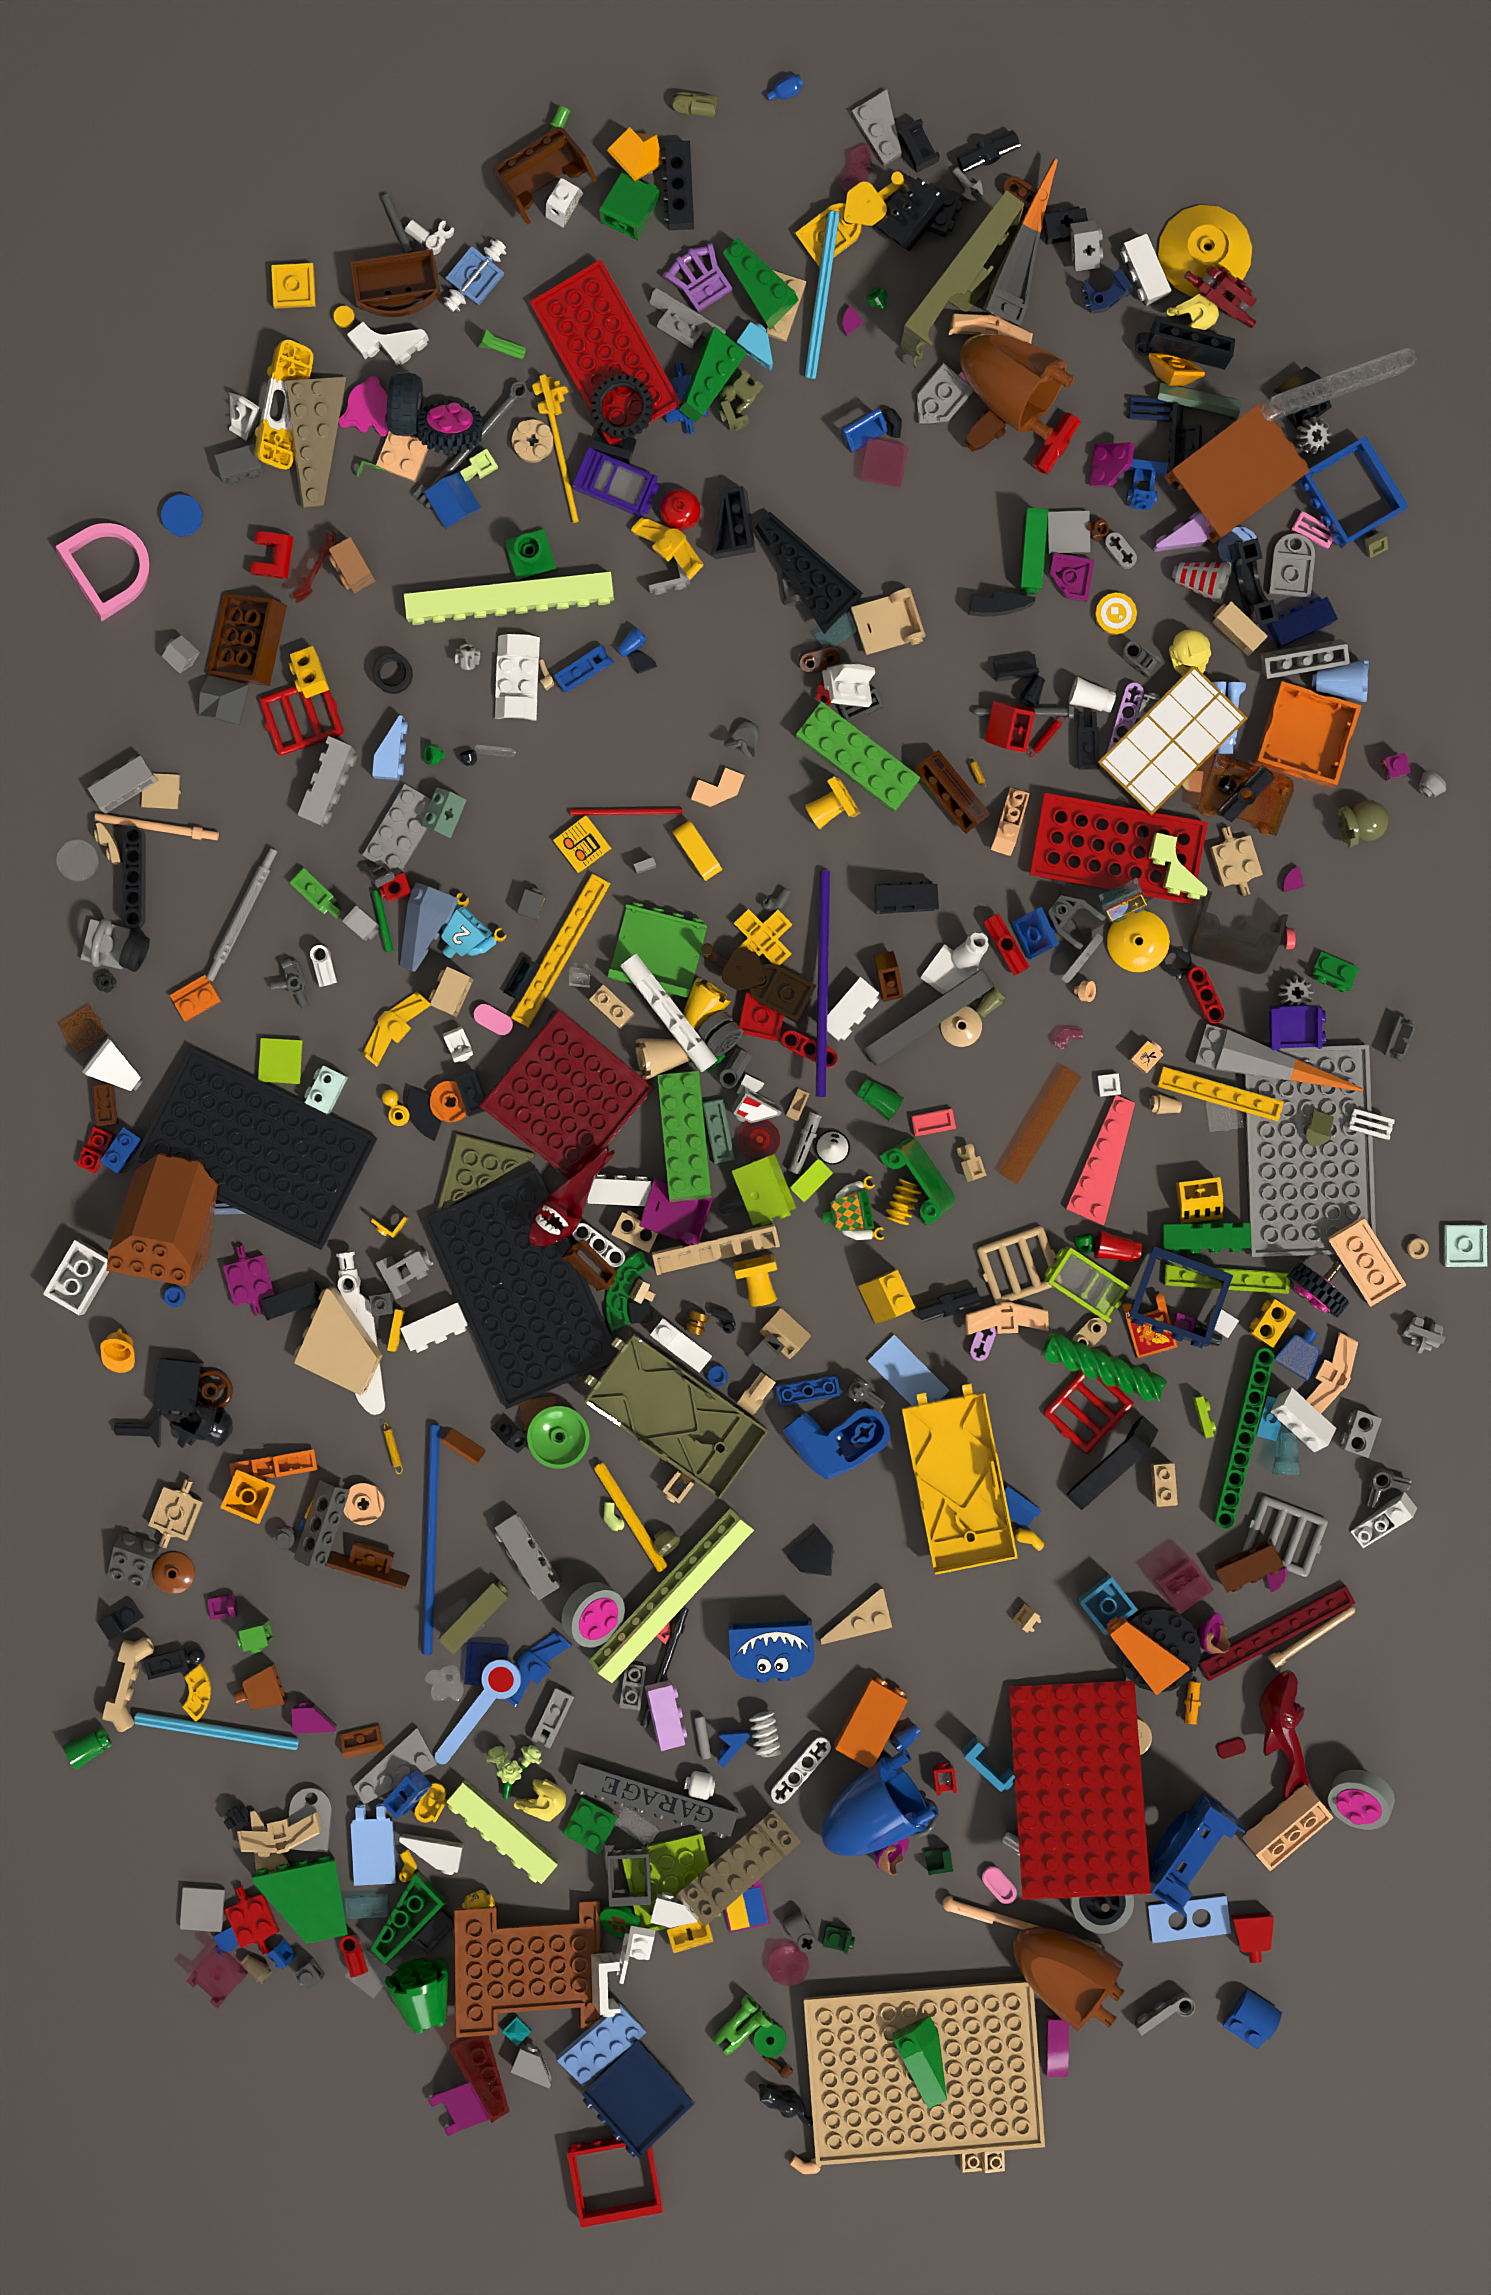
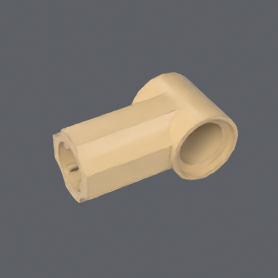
M760 1372L749 1389L745 1390L736 1404L753 1416L764 1402L763 1399L772 1389L775 1381L763 1372Z

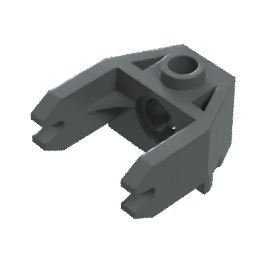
M1063 894L1048 913L1057 932L1075 947L1082 949L1085 944L1069 932L1067 927L1069 921L1081 908L1087 909L1102 921L1106 919L1107 915L1086 898ZM1062 906H1064V907L1066 908V912H1065V913L1062 912V909H1061Z

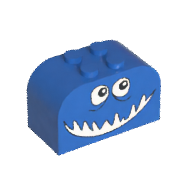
M812 1620L729 1624L730 1662L733 1670L739 1676L746 1679H757V1682H768L769 1678H778V1681H789L790 1677H798L805 1674L814 1662Z

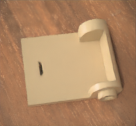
M911 588L902 589L888 597L850 608L865 655L910 642L911 645L923 642L922 638L926 636Z

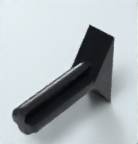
M162 1413L157 1416L152 1424L116 1423L114 1433L116 1436H149L157 1447L160 1448Z

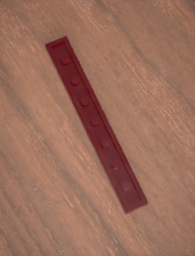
M1344 1584L1231 1644L1227 1652L1215 1653L1199 1661V1665L1207 1680L1211 1681L1356 1603Z

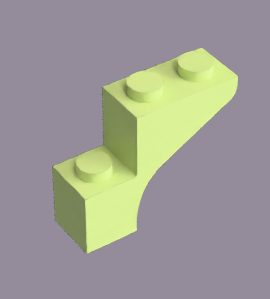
M1155 833L1148 859H1153V863L1165 866V863H1168L1162 888L1168 889V893L1179 895L1180 892L1188 893L1187 897L1200 900V897H1205L1207 895L1206 886L1177 859L1175 848L1177 837Z

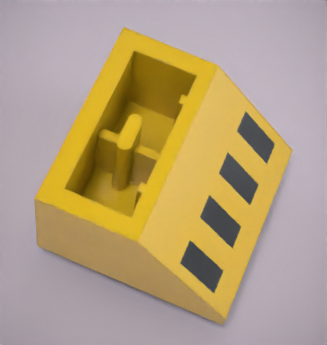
M1221 1177L1176 1183L1181 1224L1223 1219Z

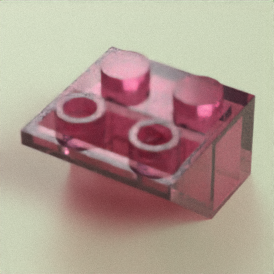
M1190 1556L1156 1579V1582L1180 1614L1214 1591L1201 1569Z

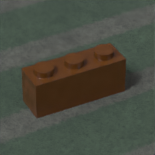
M1272 1539L1214 1564L1216 1573L1226 1592H1236L1243 1585L1249 1582L1256 1583L1262 1579V1576L1275 1574L1284 1567Z

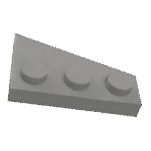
M885 90L852 110L851 113L883 166L902 154L888 91Z

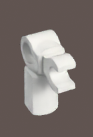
M411 220L406 226L405 232L421 245L424 243L427 250L433 249L435 255L441 251V247L446 242L445 239L453 236L454 228L452 227L449 231L445 232L443 228L446 222L442 221L438 226V232H434L430 236L426 229L414 220Z

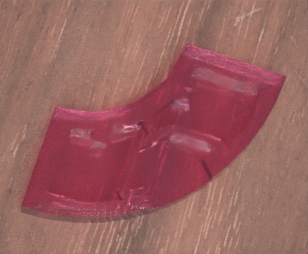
M868 143L849 152L850 168L846 175L839 179L846 198L849 190L861 182H867L869 178L872 159Z

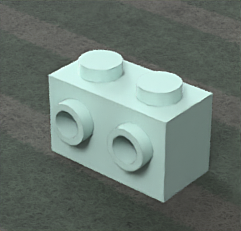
M323 1066L322 1069H317L313 1078L316 1081L313 1087L307 1089L304 1098H306V1104L326 1114H330L348 1077Z

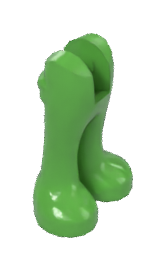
M747 1994L741 1999V2008L716 2033L712 2040L715 2046L719 2045L725 2038L729 2040L722 2049L725 2055L737 2049L759 2026L768 2028L773 2024L769 2014L762 2007L759 2008L758 2003ZM755 2012L751 2019L737 2031L736 2028L742 2021Z

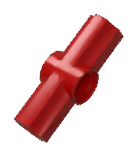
M1068 412L1062 417L1055 431L1053 430L1045 441L1044 448L1032 465L1037 471L1046 475L1050 472L1058 457H1061L1068 447L1071 437L1080 425L1081 421L1078 417Z
M999 913L983 922L1013 976L1028 969L1030 966ZM1007 939L1011 942L1012 947L1010 950H1004L1001 947L1002 940Z

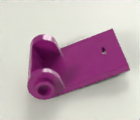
M653 1179L639 1226L690 1246L699 1244L713 1198L670 1202L668 1184Z

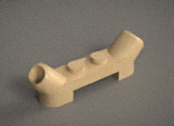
M142 1637L135 1642L125 1639L120 1649L117 1661L125 1663L116 1699L110 1698L106 1701L103 1713V1720L113 1722L118 1732H124L134 1725V1719L128 1711L126 1703L131 1700L133 1695L131 1685L132 1681H136L138 1676L137 1662L154 1651V1646L147 1637Z

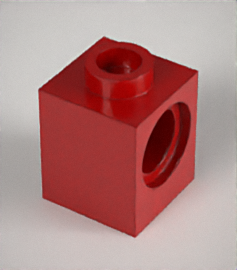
M405 873L396 875V879L379 887L383 899L387 898V901L392 902L411 895L412 889ZM393 883L400 884V890L396 894L390 892V886Z

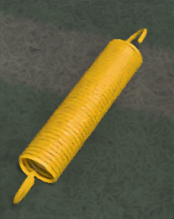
M392 1429L384 1431L393 1466H401Z

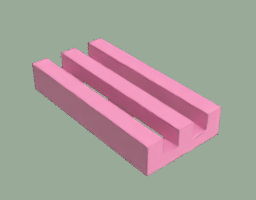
M1301 511L1291 531L1307 537L1313 543L1328 550L1333 541L1332 537L1301 520L1303 518L1331 533L1329 527H1325L1322 521ZM1298 526H1301V527L1305 528L1306 530H1308V531H1310V532H1312V533H1314V534H1316V535L1322 537L1323 539L1327 540V542H1325V541L1321 540L1320 538H1318V537H1316V536H1314V535H1312V534H1310V533L1304 531L1303 529L1299 528Z

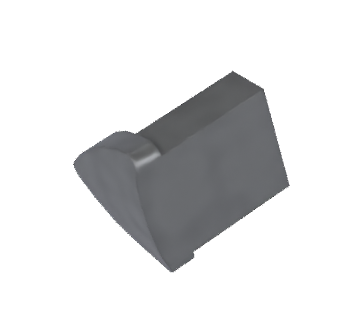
M782 579L786 597L785 605L803 604L804 602L789 579Z

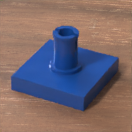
M1042 907L1011 922L1029 960L1059 945L1054 934L1057 930L1055 926H1050L1054 923L1052 919H1047Z

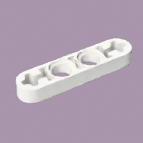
M824 1736L816 1737L771 1789V1797L774 1802L782 1804L788 1801L828 1755L831 1749L828 1738ZM817 1742H826V1750L824 1751L823 1749H821L817 1753V1755L820 1756L819 1759H817L813 1753L809 1752L811 1749L813 1750V1752L817 1750ZM807 1756L814 1760V1764L809 1768L802 1765V1759ZM790 1773H798L800 1780L797 1783H791L788 1780ZM783 1781H785L789 1787L793 1788L792 1790H789L788 1787L786 1788V1790L784 1791V1798L782 1796H780L779 1798L776 1797V1790L778 1789L781 1791L785 1787V1784L782 1783Z

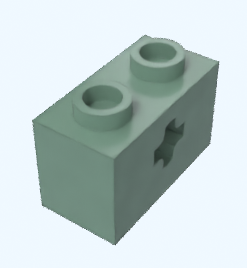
M437 787L421 826L439 835L451 838L467 800Z

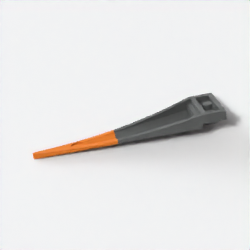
M1057 158L1052 160L989 287L990 292L983 307V310L1016 326L1021 325L1029 303L1036 253L1047 201L1058 162Z

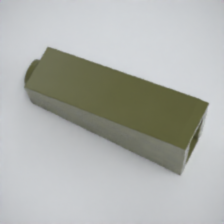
M493 1580L440 1633L438 1640L454 1655L508 1598L507 1587L499 1581L497 1583Z

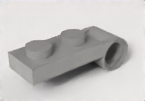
M1181 1992L1170 2000L1157 2003L1153 2011L1139 2016L1134 2024L1140 2034L1144 2035L1176 2011L1184 2017L1192 2015L1195 2011V2004L1189 1994ZM1182 2001H1189L1187 2008L1182 2009L1179 2007Z

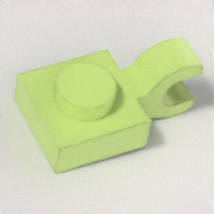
M485 449L470 458L471 466L463 469L460 473L466 482L476 474L481 479L498 469V466L489 451Z

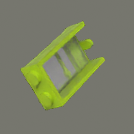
M1071 1247L1061 1248L1056 1255L1057 1261L1054 1266H1050L1045 1272L1044 1276L1046 1278L1044 1282L1103 1321L1110 1323L1112 1319L1109 1316L1113 1309L1120 1307L1122 1295L1125 1291L1130 1292L1132 1288Z

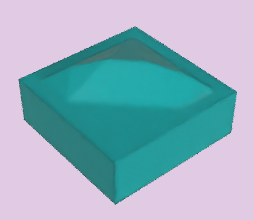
M518 2015L502 2030L516 2046L532 2031Z

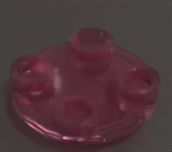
M792 1944L781 1945L776 1948L768 1961V1970L773 1981L785 1986L796 1985L804 1981L809 1969L806 1953L802 1952L798 1946Z

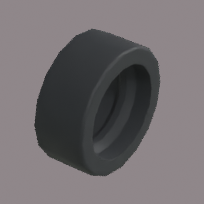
M386 653L380 656L374 663L372 670L373 679L384 692L390 694L401 693L411 684L413 678L412 667L401 654ZM395 661L403 666L405 676L401 683L391 686L383 682L380 672L384 664Z

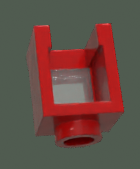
M949 1762L937 1763V1767H933L936 1795L939 1796L944 1791H953V1794L957 1793L954 1766L949 1765Z

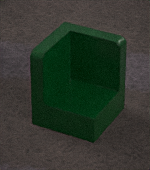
M949 1846L925 1850L928 1875L953 1872Z

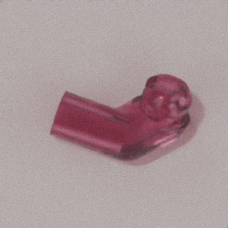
M1063 1029L1055 1039L1056 1047L1063 1050L1071 1039H1083V1029Z

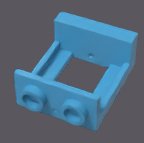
M975 1735L961 1750L964 1758L1000 1792L1004 1789L1008 1790L1015 1782L1013 1780L1015 1778L1013 1770L1009 1767L1000 1777L978 1756L983 1751L984 1745Z

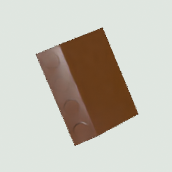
M223 593L206 674L250 684L270 686L287 605L271 598Z

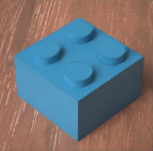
M1110 1574L1076 1599L1104 1635L1108 1634L1105 1628L1108 1627L1107 1623L1114 1617L1120 1618L1121 1616L1127 1619L1138 1610Z

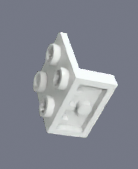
M631 1926L629 1934L625 1933L620 1955V1971H617V1975L621 1976L620 1984H624L629 1956L638 1960L650 1959L656 1930Z

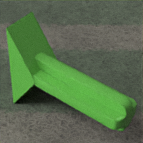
M485 330L481 335L478 348L494 349L518 359H523L526 352L525 347L497 338L488 330Z

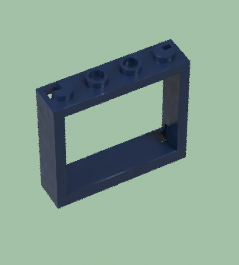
M1154 1246L1151 1249L1127 1319L1132 1320L1131 1323L1139 1327H1143V1325L1149 1326L1151 1331L1163 1334L1165 1332L1171 1334L1170 1338L1180 1342L1183 1339L1190 1341V1345L1201 1349L1203 1346L1207 1347L1210 1344L1233 1275ZM1156 1259L1223 1283L1204 1337L1138 1313Z

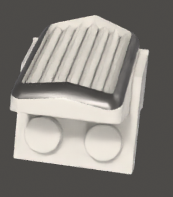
M842 662L830 665L826 670L822 671L825 690H829L831 703L869 707L872 704L869 681L875 674V668L872 665L861 662Z

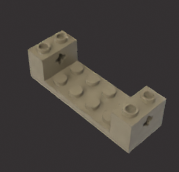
M773 1810L676 1896L702 1928H704L799 1845L801 1841L776 1811Z

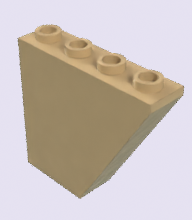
M330 1286L326 1290L323 1289L319 1296V1301L321 1302L319 1307L315 1308L310 1318L312 1323L303 1333L302 1337L305 1339L302 1345H299L295 1351L294 1356L296 1360L294 1363L361 1396L368 1390L382 1358V1353L337 1288Z

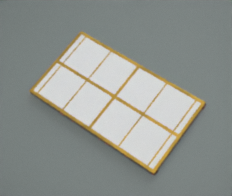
M1193 666L1101 758L1098 764L1148 814L1152 815L1248 718L1198 667Z

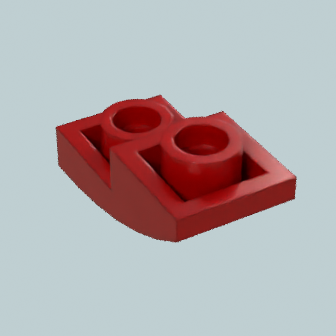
M95 1125L86 1146L83 1147L77 1166L96 1174L101 1165L100 1160L109 1149L115 1133Z

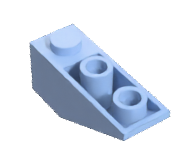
M399 715L374 754L372 776L375 779L400 780V775L404 774V763H401V756L405 755L406 742H403V734H407L408 722L404 721L403 716Z

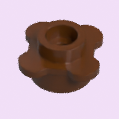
M1101 517L1087 525L1088 531H1091L1093 540L1096 542L1110 533L1108 523Z

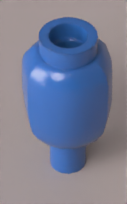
M789 74L778 80L773 90L766 94L770 101L775 98L787 99L798 94L804 84L799 74L796 76Z

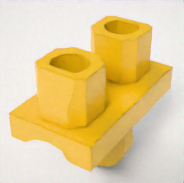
M546 374L539 376L540 380L532 384L535 395L540 396L544 394L546 399L538 403L539 412L541 414H562L560 403L565 401L563 395L569 392L568 388L565 386L561 387L560 381L554 382L553 377H547Z

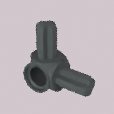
M855 1376L844 1392L860 1404L864 1401L877 1411L882 1410L886 1403L870 1391L871 1386L857 1376Z
M1374 1467L1369 1474L1371 1490L1367 1505L1371 1508H1378L1383 1491H1387L1391 1487L1409 1491L1411 1480L1396 1476L1392 1471H1388L1383 1467ZM1381 1474L1385 1475V1478H1384L1383 1481H1381V1482H1377V1481H1376V1478H1377L1379 1475H1381Z

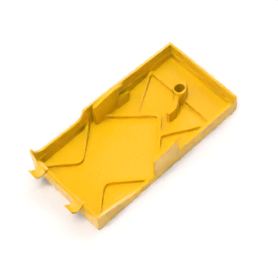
M972 1384L962 1385L963 1396L927 1402L926 1393L917 1394L918 1405L901 1408L935 1575L1018 1558L988 1413L986 1394L984 1392L973 1393Z

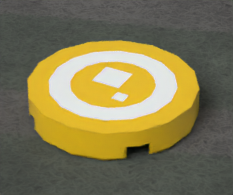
M1108 594L1100 600L1096 607V622L1108 634H1123L1136 621V605L1125 594Z

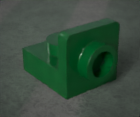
M827 1925L823 1947L843 1951V1954L848 1955V1951L853 1949L855 1941L851 1929Z

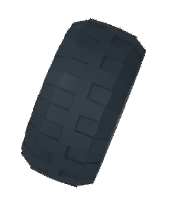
M396 372L391 376L388 386L387 428L393 435L413 436L418 433L417 420L423 407L422 379L415 373Z

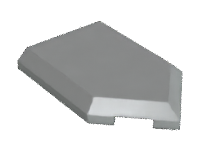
M944 363L917 393L919 424L948 422L974 392L965 380Z

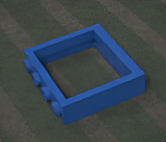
M1366 436L1309 469L1308 473L1299 479L1300 487L1309 495L1312 507L1318 510L1323 525L1329 527L1334 543L1339 545L1341 549L1401 514L1409 507ZM1357 451L1392 511L1347 537L1311 477Z

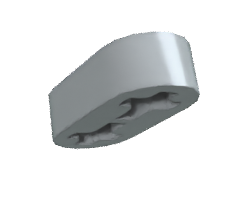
M1115 532L1106 537L1104 542L1105 548L1116 563L1123 569L1132 568L1136 563L1137 555L1123 536ZM1111 538L1113 540H1119L1117 545L1120 548V550H1118V548L1115 545L1112 547L1109 545L1111 542ZM1121 552H1123L1125 556L1130 555L1132 557L1130 560V564L1129 562L1124 563L1122 561L1124 556L1121 554Z

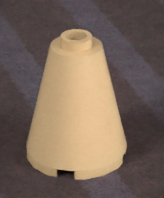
M639 1038L636 1040V1043H639V1047H636L637 1062L640 1071L644 1070L646 1074L642 1075L645 1080L691 1060L676 1039Z

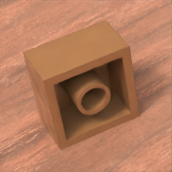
M351 537L329 549L332 554L329 556V559L337 572L341 570L342 573L339 574V577L347 590L351 588L356 593L375 582L373 575Z

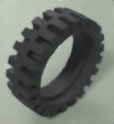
M616 374L612 378H606V381L601 382L598 389L596 388L594 391V396L591 399L592 416L598 427L607 435L617 439L636 437V434H641L642 430L649 426L648 423L653 418L654 403L648 388L639 379L631 375L622 374L619 376ZM618 387H629L638 392L643 405L638 419L631 425L624 427L614 426L609 423L604 417L602 409L607 394Z

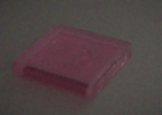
M868 438L860 480L901 488L909 446Z

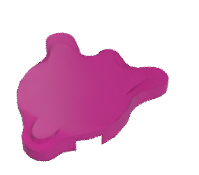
M369 377L364 383L356 386L351 391L347 410L339 418L338 422L342 428L355 426L361 433H366L370 426H374L381 437L388 436L389 430L386 422L387 394L381 387L380 380L377 377Z

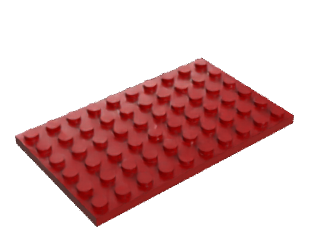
M1132 1681L1009 1687L1022 1900L1150 1895L1135 1684Z

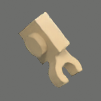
M972 1144L957 1148L958 1155L965 1160L961 1164L967 1182L987 1176L980 1156H975Z

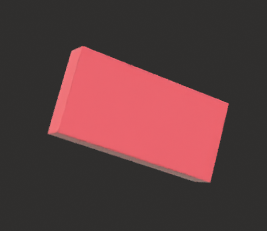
M952 1108L911 1116L915 1137L956 1129Z

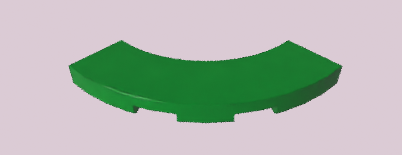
M642 1249L631 1255L621 1264L616 1271L618 1274L613 1279L615 1281L614 1284L608 1289L606 1312L612 1332L631 1323L627 1311L629 1291L635 1280L643 1272L651 1268Z

